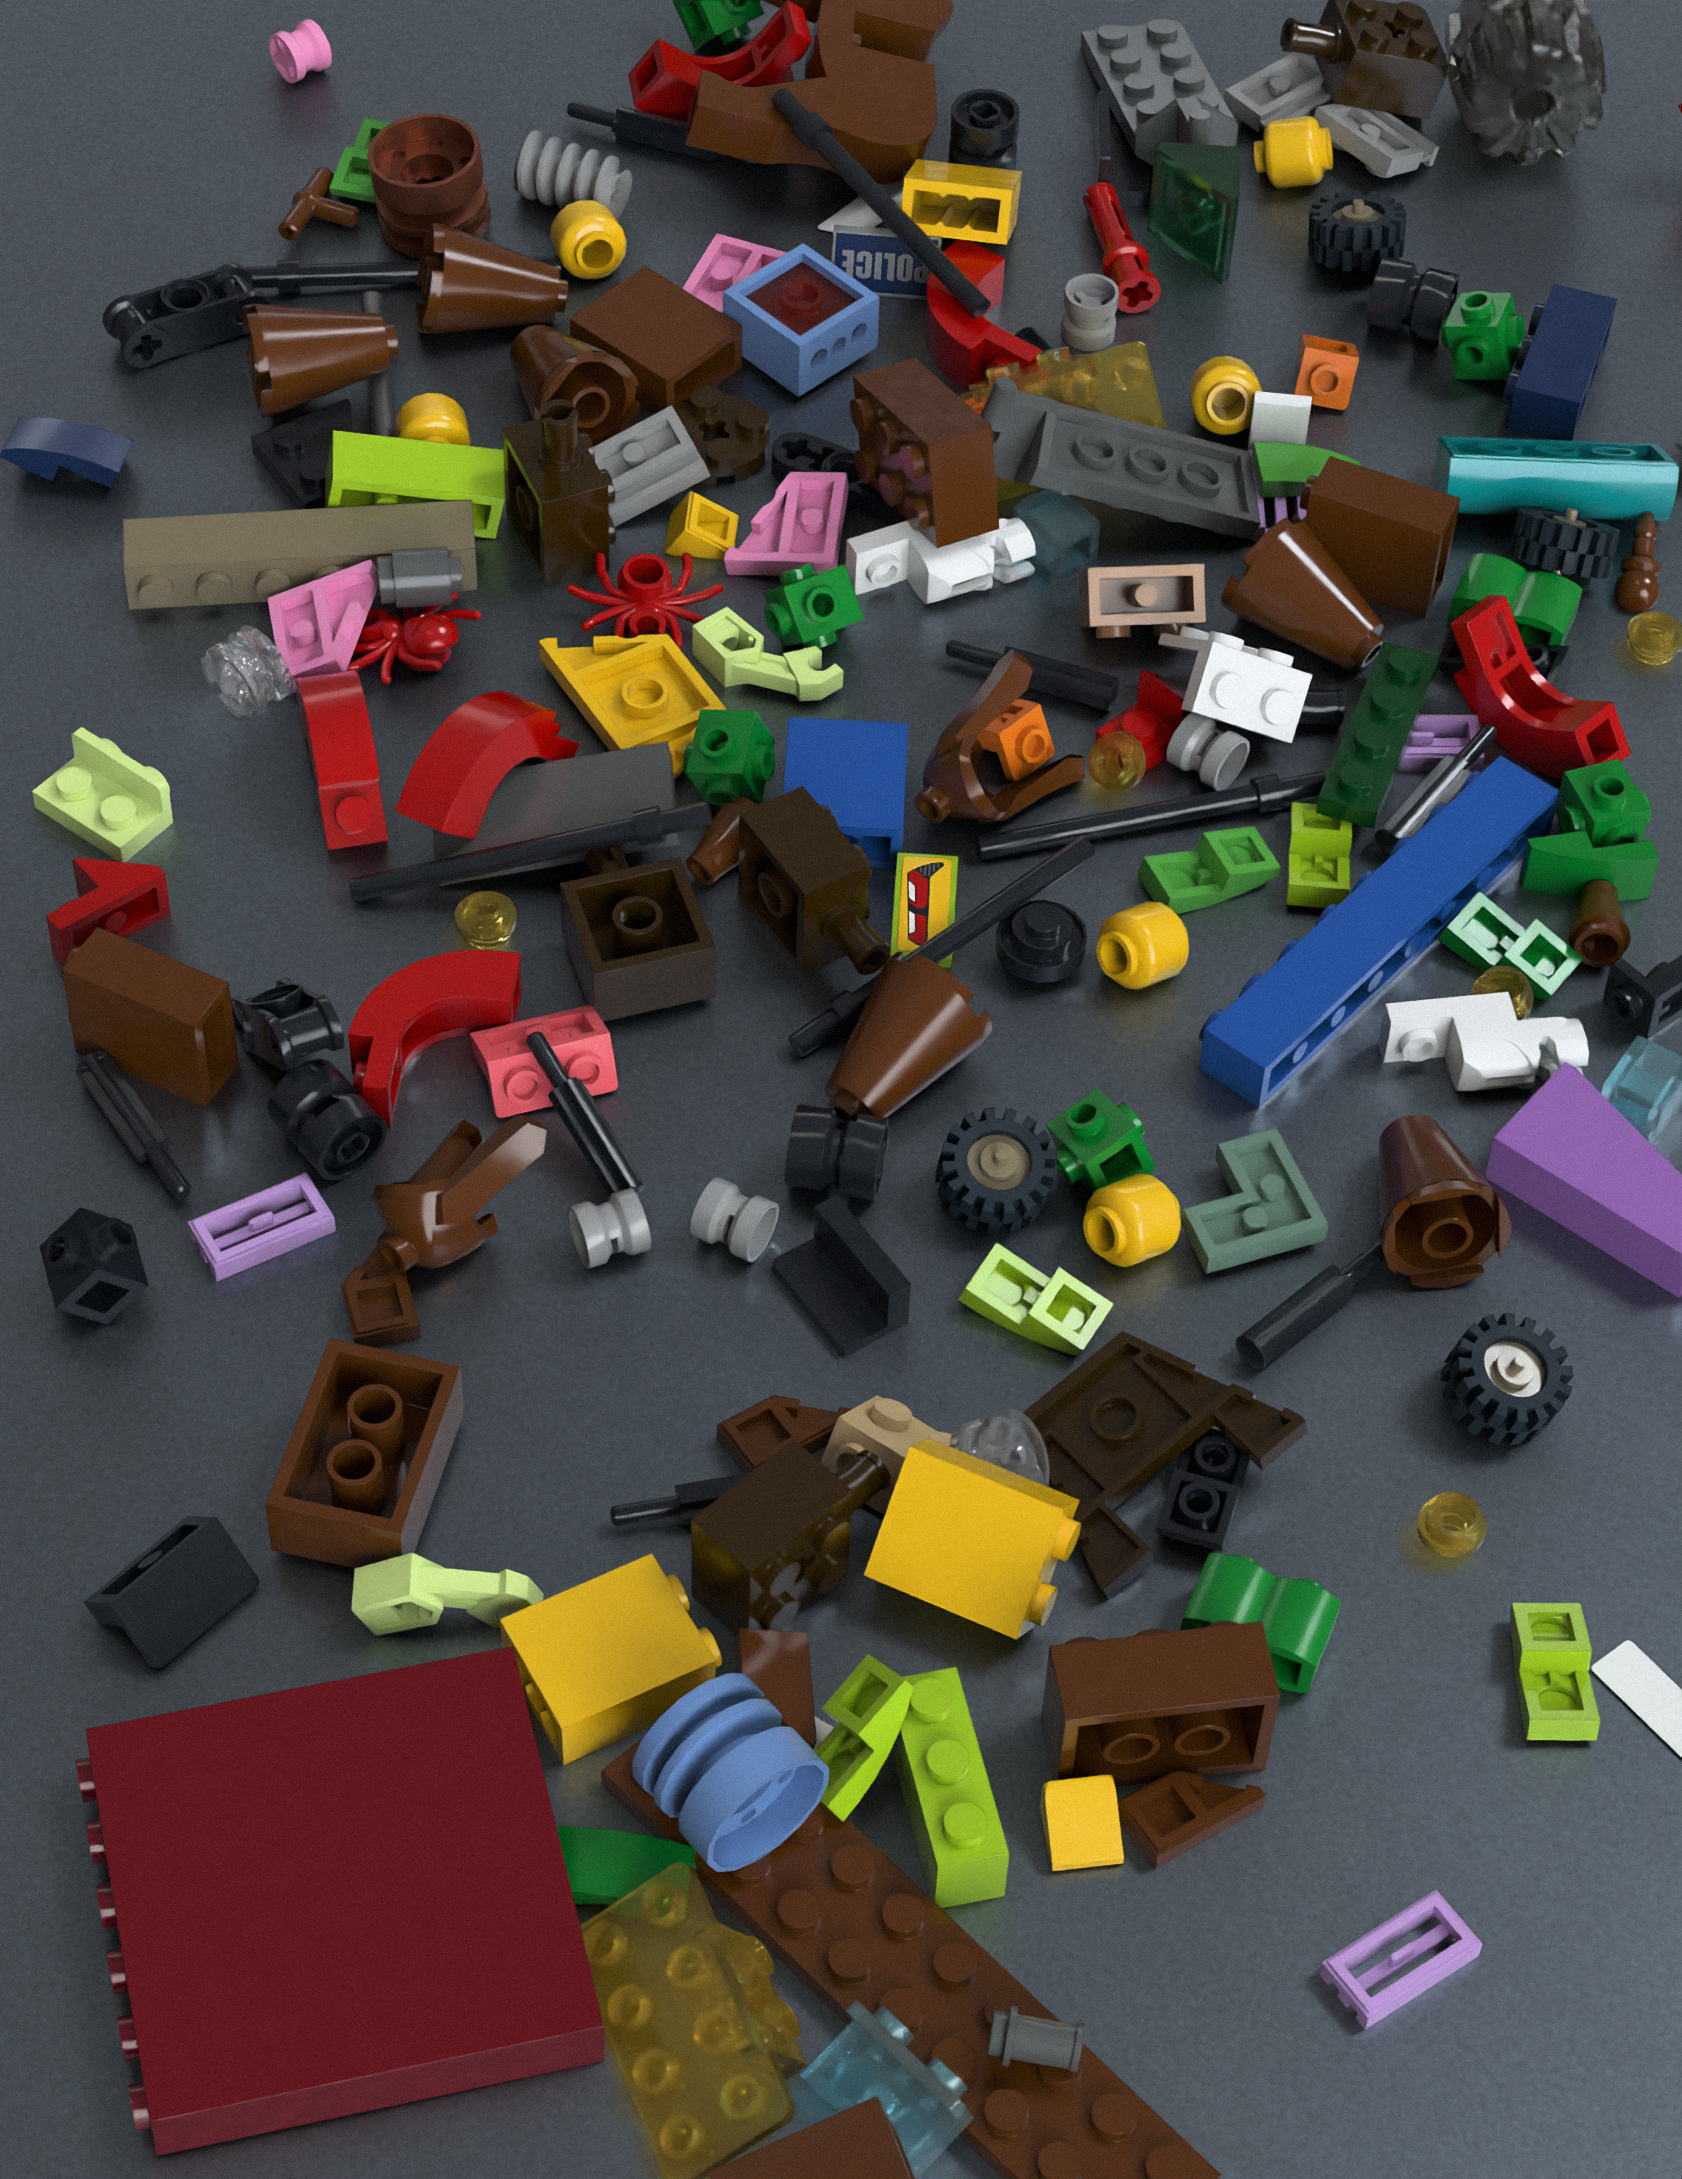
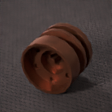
M421 113L400 118L383 127L371 140L367 159L372 185L376 194L375 203L378 211L379 225L384 240L393 249L411 257L420 258L426 230H430L431 222L444 224L480 239L488 231L491 211L487 199V187L483 179L485 172L481 146L476 131L467 123L446 114Z

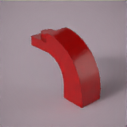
M786 0L751 42L733 53L718 57L694 56L658 38L628 73L635 108L687 123L689 107L701 69L717 73L725 80L745 87H761L795 81L791 65L802 59L809 44L812 42L804 9Z
M957 239L943 253L991 302V305L985 314L975 318L930 271L927 280L924 334L925 342L933 361L948 378L967 391H970L981 380L993 386L998 377H1007L1017 384V390L1036 395L1039 392L1042 349L997 327L984 317L1002 300L1005 258L972 241Z
M1488 595L1450 623L1466 664L1465 667L1453 675L1459 690L1474 715H1478L1482 726L1485 724L1494 726L1498 733L1495 740L1514 757L1542 774L1562 780L1565 771L1618 758L1620 761H1623L1631 754L1613 702L1586 701L1572 698L1553 687L1539 673L1527 654L1506 595Z
M351 670L296 678L294 683L303 739L308 742L327 851L388 842L376 751L366 701L357 671Z
M492 691L481 694L456 709L433 733L408 775L395 812L440 832L475 840L495 789L503 777L516 764L531 757H540L551 761L574 758L579 743L558 735L562 725L554 721L558 712L510 692Z
M462 950L431 956L400 969L379 984L366 997L354 1016L348 1032L352 1074H354L353 1087L356 1089V1094L361 1095L387 1123V1128L391 1129L404 1072L417 1054L443 1040L470 1037V1033L517 1021L522 997L520 953L496 950Z

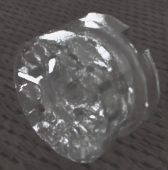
M242 626L228 635L226 643L214 644L204 651L206 656L201 659L207 683L212 684L216 681L222 692L217 699L229 712L239 719L245 721L253 720L266 711L269 701L280 702L291 693L293 688L292 676L285 659L272 641L254 627Z
M1008 1408L988 1416L984 1422H981L978 1418L966 1422L955 1429L950 1439V1447L1048 1487L1050 1466L1046 1447L1031 1419L1020 1410Z

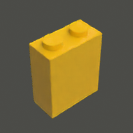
M916 159L904 177L901 208L927 236L1007 245L1017 222L1022 171Z
M926 1438L908 1448L864 1576L1011 1638L1018 1639L1033 1629L1035 1624L1043 1626L1053 1609L1058 1587L1050 1585V1581L1058 1559L1066 1562L1078 1540L1081 1523L1073 1520L1079 1499Z
M652 1553L500 1619L501 1648L513 1646L525 1698L563 1765L653 1726L658 1718L681 1697L704 1682L716 1678V1668L722 1665L720 1650L713 1635L706 1627L697 1629L688 1614L690 1605L680 1580L675 1574L665 1576Z

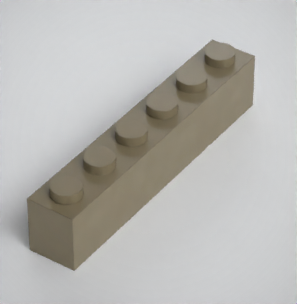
M472 500L123 519V569L129 610L268 602V597L370 559L378 570L377 557L392 556V550L447 546L448 557H460L463 591L478 590ZM380 585L375 596H380Z

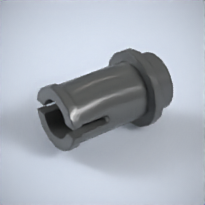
M1011 2005L1009 2012L994 2010L987 2055L1001 2057L1002 2066L1009 2067L1010 2059L1069 2069L1070 2072L1077 2073L1085 2024H1070L1018 2014L1019 2007L1017 2005Z

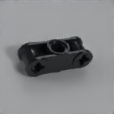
M231 263L189 278L175 279L166 285L140 293L121 296L107 306L103 313L102 322L107 333L120 341V350L125 361L133 367L144 368L185 353L201 351L208 346L239 336L250 335V333L243 334L242 319L239 317V314L242 313V305L271 304L266 296L261 292L255 291L253 288V279L250 272L243 265ZM231 279H235L238 285L234 286ZM132 310L136 316L132 318L128 311ZM141 345L144 352H140L136 346Z
M288 977L277 980L274 988L265 990L253 997L243 999L235 996L231 998L235 1034L243 1049L266 1059L270 1064L277 1065L281 1071L294 1068V1060L324 1048L337 1051L345 1046L340 1021L329 999L324 994L319 995L304 988L300 983L292 982Z

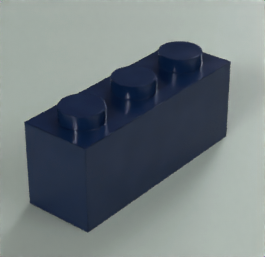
M1553 284L1546 305L1535 304L1528 329V335L1534 337L1533 339L1524 337L1515 364V369L1521 370V372H1510L1504 390L1502 404L1511 406L1507 429L1551 440L1573 441L1609 339L1617 299Z

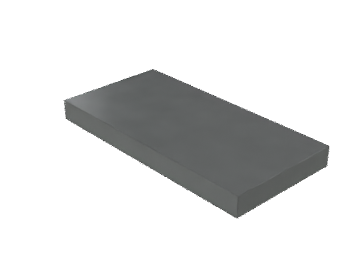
M668 741L512 768L495 789L475 840L433 829L434 860L633 817V810L658 805L661 811L676 808L673 761ZM679 832L666 835V841L641 847L639 842L636 841L622 844L621 846L624 854L680 845ZM604 848L605 856L611 857L608 849ZM587 852L439 885L585 861Z

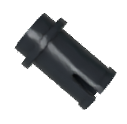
M1337 688L1336 690L1308 689L1298 724L1334 725V727H1341L1345 714L1344 690Z

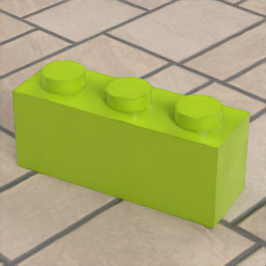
M333 430L325 470V508L472 500L474 537L496 539L505 501L503 450Z
M957 1667L904 1676L903 1678L914 1688L907 1713L891 1752L930 1897L940 1908L1005 1896L1009 1850Z

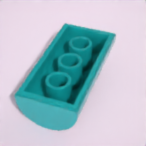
M1440 436L1436 440L1435 490L1461 498L1458 514L1518 516L1519 508L1536 507L1546 511L1549 509L1566 514L1567 508H1573L1578 510L1577 517L1639 521L1642 513L1652 512L1655 521L1666 522L1673 510L1678 485L1679 465L1658 444Z

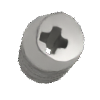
M533 130L529 133L517 156L513 174V186L516 191H520L522 197L530 200L539 198L541 203L551 207L558 204L561 210L568 204L579 200H594L605 205L616 219H619L627 205L633 177L629 169L619 174L620 163L618 157L609 155L600 167L601 157L598 150L591 148L586 152L581 161L582 150L579 144L570 143L562 155V139L552 136L544 146L542 132Z

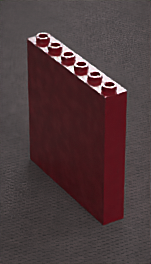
M513 1646L85 1729L90 1757L75 1760L83 1803L97 1800L100 1817L98 1820L86 1822L93 1866L107 1863L110 1883L96 1886L103 1930L118 1927L121 1948L107 1951L114 1996L129 1993L132 2010L130 2015L117 2017L125 2062L140 2060L143 2082L128 2085L136 2131L152 2129L156 2156L604 2061V2024Z

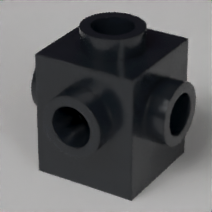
M80 1207L39 1246L56 1309L107 1325L149 1286L132 1225L118 1218L108 1217Z

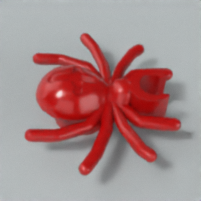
M600 552L595 555V571L604 589L610 596L587 591L574 584H569L566 587L569 594L579 599L611 607L589 617L581 625L582 631L588 632L594 626L614 617L618 618L615 621L613 636L624 638L625 626L628 622V638L637 637L642 633L666 634V626L668 624L671 639L679 649L683 645L680 624L676 617L693 624L705 619V617L682 607L708 600L724 590L723 585L718 583L703 591L680 596L685 591L693 572L692 556L688 552L682 555V573L674 588H672V576L666 562L656 555L647 553L634 555L624 563L617 575L618 588H616L606 572L605 556Z
M458 592L451 593L453 602L458 598ZM439 605L426 606L414 615L413 608H403V619L401 620L395 613L380 609L369 610L365 620L366 626H363L352 654L365 656L350 662L346 671H359L383 657L380 678L384 685H389L391 683L390 671L396 655L401 662L405 663L412 670L439 671L451 656L450 648L459 639V630L452 620L476 621L481 619V612L469 609L436 612L445 606Z

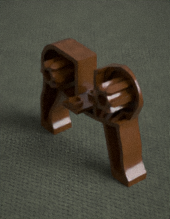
M762 0L778 8L786 2V0ZM788 0L803 8L806 20L814 24L810 34L812 42L809 44L805 56V80L761 87H745L731 83L717 73L701 69L688 111L685 145L762 164H803L824 168L838 174L816 150H807L794 136V127L772 105L773 96L779 90L787 88L809 112L819 113L832 127V136L878 184L904 181V177L916 159L923 160L936 125L934 65L927 63L934 42L950 21L954 8L952 0Z

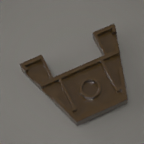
M1124 1331L1115 1336L1021 1414L1024 1427L1052 1488L1079 1499L1073 1520L1081 1523L1077 1542L1101 1594L1107 1600L1112 1598L1154 1562L1152 1550L1112 1510L1210 1428L1216 1426L1262 1471L1308 1433L1306 1420L1298 1413L1285 1407L1283 1411H1280L1256 1400L1255 1393L1232 1383L1230 1386H1227L1198 1372L1196 1365Z

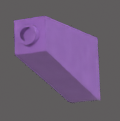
M1564 1062L1493 1138L1485 1178L1680 1298L1682 1296V1174L1575 1067Z

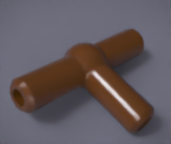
M326 167L317 168L304 189H300L294 194L292 207L278 228L280 235L284 239L296 240L309 219L313 217L350 228L357 225L360 216L358 207L324 198L334 177L330 169Z

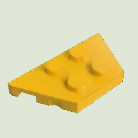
M668 634L638 635L634 638L593 636V647L558 648L557 638H545L538 641L539 658L609 751L668 741L672 754L674 780L684 770L685 749L689 743H693L700 710H726L722 702Z

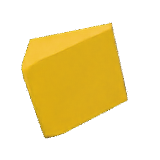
M690 491L670 514L664 552L682 557L683 553L688 552L693 558L724 560L728 549L731 546L735 547L739 516Z
M1098 1775L1045 1782L1042 1785L1040 1813L1051 1870L1061 1871L1123 1863V1846L1113 1776Z

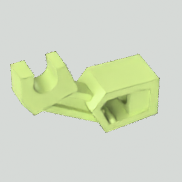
M728 607L693 625L692 655L724 687L749 683L796 695L799 701L821 700L843 687L844 671L836 663L824 671H816L822 668V651L818 647L812 646L783 653V657L765 653L764 636Z
M409 1553L355 1568L351 1611L375 1636L437 1624L443 1607L466 1609V1613L494 1628H499L500 1619L507 1616V1609L520 1611L543 1601L544 1593L529 1576L509 1569L499 1573L448 1569L417 1554Z

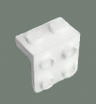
M1182 626L1179 636L1161 633L1158 645L1196 657L1181 709L1278 741L1292 743L1312 678V674L1291 668L1294 657L1262 647L1259 650L1244 645V640L1216 631L1207 633Z

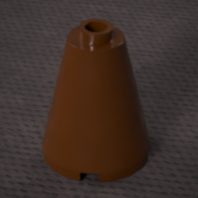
M431 222L430 230H426L417 277V286H421V300H426V304L415 303V323L418 333L440 334L552 323L555 312L564 313L568 296V281L559 279L558 268L444 224Z
M263 304L242 305L243 334L250 333L251 339H248V350H246L248 367L257 408H260L261 418L277 415L390 369V358L399 357L398 340L394 324L384 325L381 314Z
M546 325L530 326L524 329L513 341L510 349V360L533 420L541 419L540 410L546 402L557 399L568 400L575 405L576 410L578 409L577 430L579 433L586 432L589 435L593 447L633 425L638 416L640 405L636 401V386L639 387L637 377L623 360Z
M1293 515L1292 522L1285 517L1268 530L1243 558L1242 561L1248 567L1241 582L1231 576L1224 588L1221 604L1229 612L1346 670L1353 667L1356 663L1362 668L1367 666L1379 653L1384 640L1380 637L1384 627L1383 623L1306 522L1297 515Z
M896 952L884 965L825 1087L830 1099L828 1107L829 1109H835L840 1121L846 1122L853 1113L887 1118L984 1044L985 1039L993 1031L991 1018L986 1010L979 1017L976 1016L967 1004L974 994L947 969L918 954H915L909 963L902 961L903 952Z
M1408 1115L1393 1121L1385 1128L1379 1140L1380 1247L1388 1268L1395 1274L1397 1270L1409 1276L1413 1285L1422 1288H1449L1475 1279L1485 1272L1482 1264L1496 1251L1500 1258L1508 1247L1512 1226L1503 1199L1432 1118L1424 1115Z

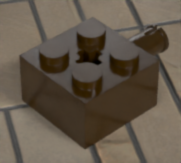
M1328 0L1318 24L1299 21L1296 18H1288L1281 30L1280 46L1283 47L1282 51L1313 55L1331 98L1337 104L1428 119L1451 68L1426 10L1411 2L1402 1L1394 4L1377 0Z
M562 399L546 402L540 410L541 419L502 428L506 513L545 587L596 574L595 555L599 552L604 554L606 571H609V546L616 544L615 528L609 515L608 505L615 502V490L611 476L606 469L599 470L596 465L594 449L589 435L586 432L579 433L577 430L578 409L576 410L572 402Z
M801 786L740 813L738 897L798 972L804 976L846 956L861 975L872 974L882 968L890 958L891 954L889 951L891 948L866 921L870 917L867 899L868 879L872 876L871 864L865 851L857 844L852 845L839 830L831 810L826 805L819 806L804 786Z
M621 845L607 848L611 856L610 861H607L603 849L587 852L585 862L592 876L560 883L561 930L587 1003L593 1006L603 1022L715 997L716 947L681 858L677 857L628 868Z
M793 1439L691 1519V1596L735 1636L739 1628L783 1630L793 1620L803 1603L818 1591L821 1593L829 1592L846 1575L849 1568L851 1514L877 1493L891 1485L889 1482L891 1475L885 1464L871 1451L862 1450L856 1455L855 1459L836 1474H833Z

